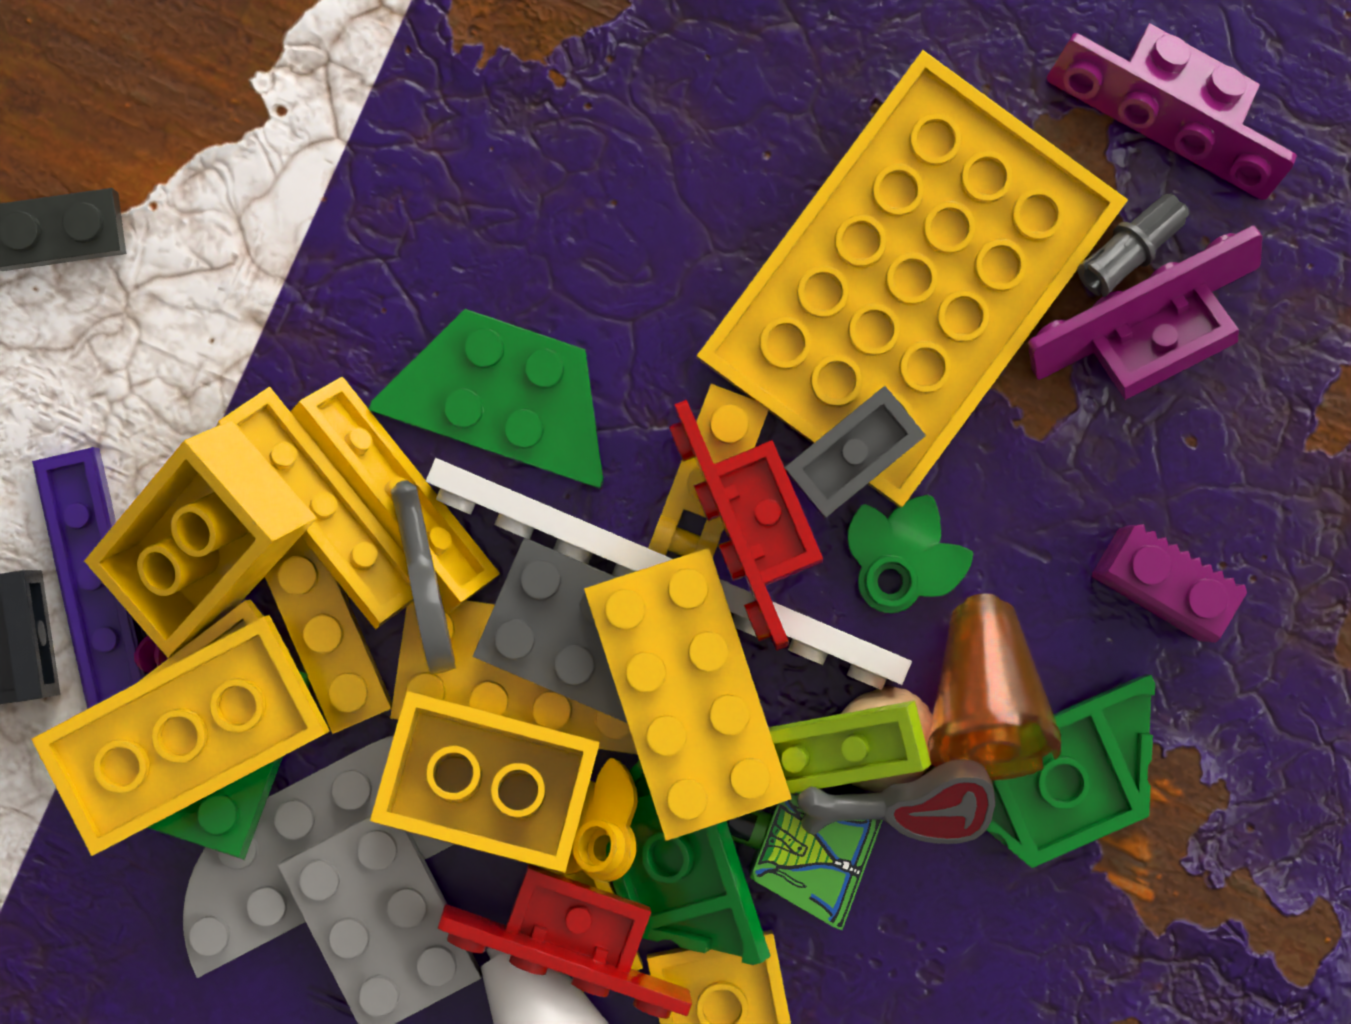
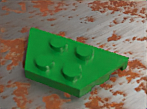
M464 309L371 401L369 407L371 412L601 489L604 481L586 350Z
M1144 674L946 761L973 760L983 765L988 772L994 788L995 808L987 831L1027 865L1034 868L1149 817L1151 785L1147 779L1148 765L1152 761L1153 735L1150 734L1151 695L1155 696L1154 679L1152 675ZM934 766V767L928 769V770L924 773V775L927 774L928 772H930L931 770H933V769H934L935 767H937V766Z
M639 760L629 771L637 788L638 798L637 808L630 825L636 839V855L627 873L621 878L614 880L613 884L618 896L651 908V914L642 938L656 942L671 940L681 948L706 953L712 949L742 957L741 963L750 965L764 962L771 955L727 821L666 841ZM611 840L608 842L606 846L607 857L611 849Z

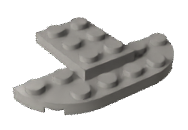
M394 735L371 743L269 796L245 860L205 847L190 877L183 910L185 945L191 966L197 978L304 922L307 923L358 1024H395L482 978L481 969L473 953L447 941L449 933L437 928L444 905L447 902L425 859L454 844L375 824L370 821Z

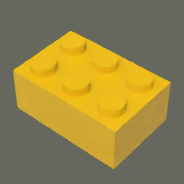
M231 420L184 440L84 562L166 657L169 658L236 608L312 525L317 517Z
M406 691L370 821L375 824L565 874L600 742Z

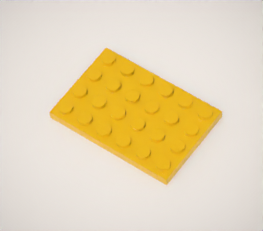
M922 50L697 354L696 358L748 397L767 408L771 414L812 444L882 387L886 386L926 435L868 483L869 486L901 508L1128 199Z

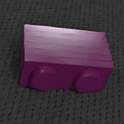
M1144 524L1119 528L1091 576L1202 642L1216 643L1221 638L1247 594L1245 584H1235L1234 578H1224L1223 572L1213 571L1211 564H1201L1200 557L1190 558L1189 551H1179L1178 544L1168 545L1166 537L1157 538L1155 531H1145Z

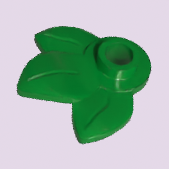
M924 495L907 501L903 507L896 508L888 519L880 511L866 504H862L853 516L848 528V548L861 566L858 575L860 594L864 601L873 609L883 613L901 612L909 608L917 600L918 596L935 597L946 595L967 574L973 560V551L960 545L939 543L941 538V522L938 507L933 496ZM886 569L896 571L901 580L899 589L892 594L884 593L878 586V577Z

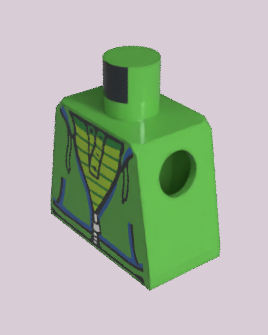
M801 792L790 794L791 800L771 806L769 813L758 810L727 821L733 841L756 849L748 870L751 879L832 927L843 930L883 820L837 821L827 825L815 835H811L802 827L801 820L805 812L798 806L797 798Z

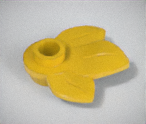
M609 758L601 768L596 782L589 781L565 874L557 871L553 872L565 876L584 872L592 879L610 882L621 878L633 864L636 855V839L630 825L638 803L637 788L631 773L619 760ZM611 840V849L607 857L606 846L608 842Z

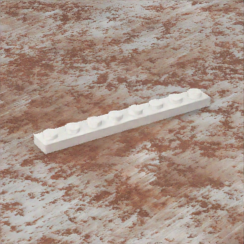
M435 458L425 481L440 488L436 497L437 501L471 515L477 503L498 512L499 515L494 525L530 540L535 528L558 538L553 550L587 565L593 553L615 562L616 566L612 573L615 577L672 560V558ZM720 579L730 612L734 613L732 619L735 628L756 636L744 608L745 604L755 601L752 593ZM773 602L786 635L793 638L788 648L789 651L822 665L828 654L851 663L847 676L880 690L883 689L887 679L901 685L903 684L912 663L911 660Z

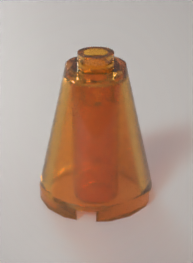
M976 594L968 597L951 614L928 747L931 763L935 767L952 760H973L985 767L991 781L1013 779L1042 770V757L1052 752L1056 760L1061 755V733L1014 607L995 595Z

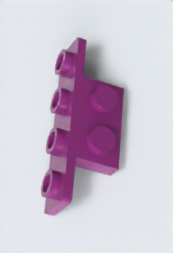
M1149 23L1139 38L1128 61L1078 33L1072 34L1047 76V81L1260 200H1266L1295 163L1296 154L1243 125L1260 86L1259 83L1241 74L1237 69L1217 61L1185 43L1179 37L1170 35Z
M1251 226L1237 234H1224L1212 241L1204 251L1180 263L1170 262L1161 266L1152 273L1149 279L1123 292H1110L1106 297H1101L1092 308L1067 321L1056 320L1049 323L1028 342L1031 370L1037 379H1043L1094 353L1126 400L1238 343L1239 329L1212 292L1260 267L1262 253L1261 233L1255 226Z

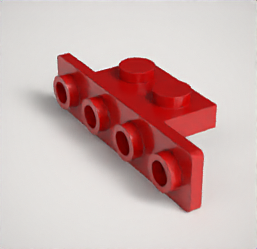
M687 400L674 404L679 422L668 426L682 461L685 462L695 458L704 481L693 486L707 520L711 521L720 517L729 541L718 546L732 580L735 581L745 577L755 601L745 604L744 608L758 641L770 637L776 651L788 646L789 641L766 585L822 563L823 557L774 442L771 440L714 464Z
M530 864L527 866L506 925L451 905H444L437 928L449 933L447 941L458 948L473 953H484L486 947L511 955L509 962L521 970L537 975H546L549 968L573 977L571 984L584 992L607 997L610 990L627 995L635 998L633 1001L634 1007L659 1018L668 1019L671 1012L688 1016L692 1006L690 991L687 988L631 969L651 914L649 906Z

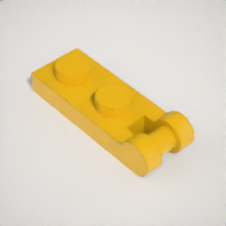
M711 384L696 423L712 461L716 464L755 447L769 410L756 400ZM695 458L685 462L681 461L648 549L665 556L667 551L684 556L709 548L713 558L724 529L720 517L711 521L706 520L701 536L677 527L683 510L706 518L693 486L704 481Z

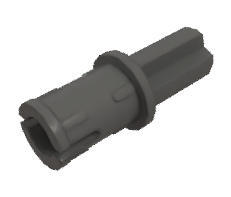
M1164 194L1131 223L1121 222L1113 230V237L1095 254L1078 266V275L1082 283L1095 295L1100 296L1102 294L1103 297H1106L1138 266H1148L1152 263L1156 255L1155 250L1185 225L1186 218L1189 215L1186 204L1180 202L1174 194Z

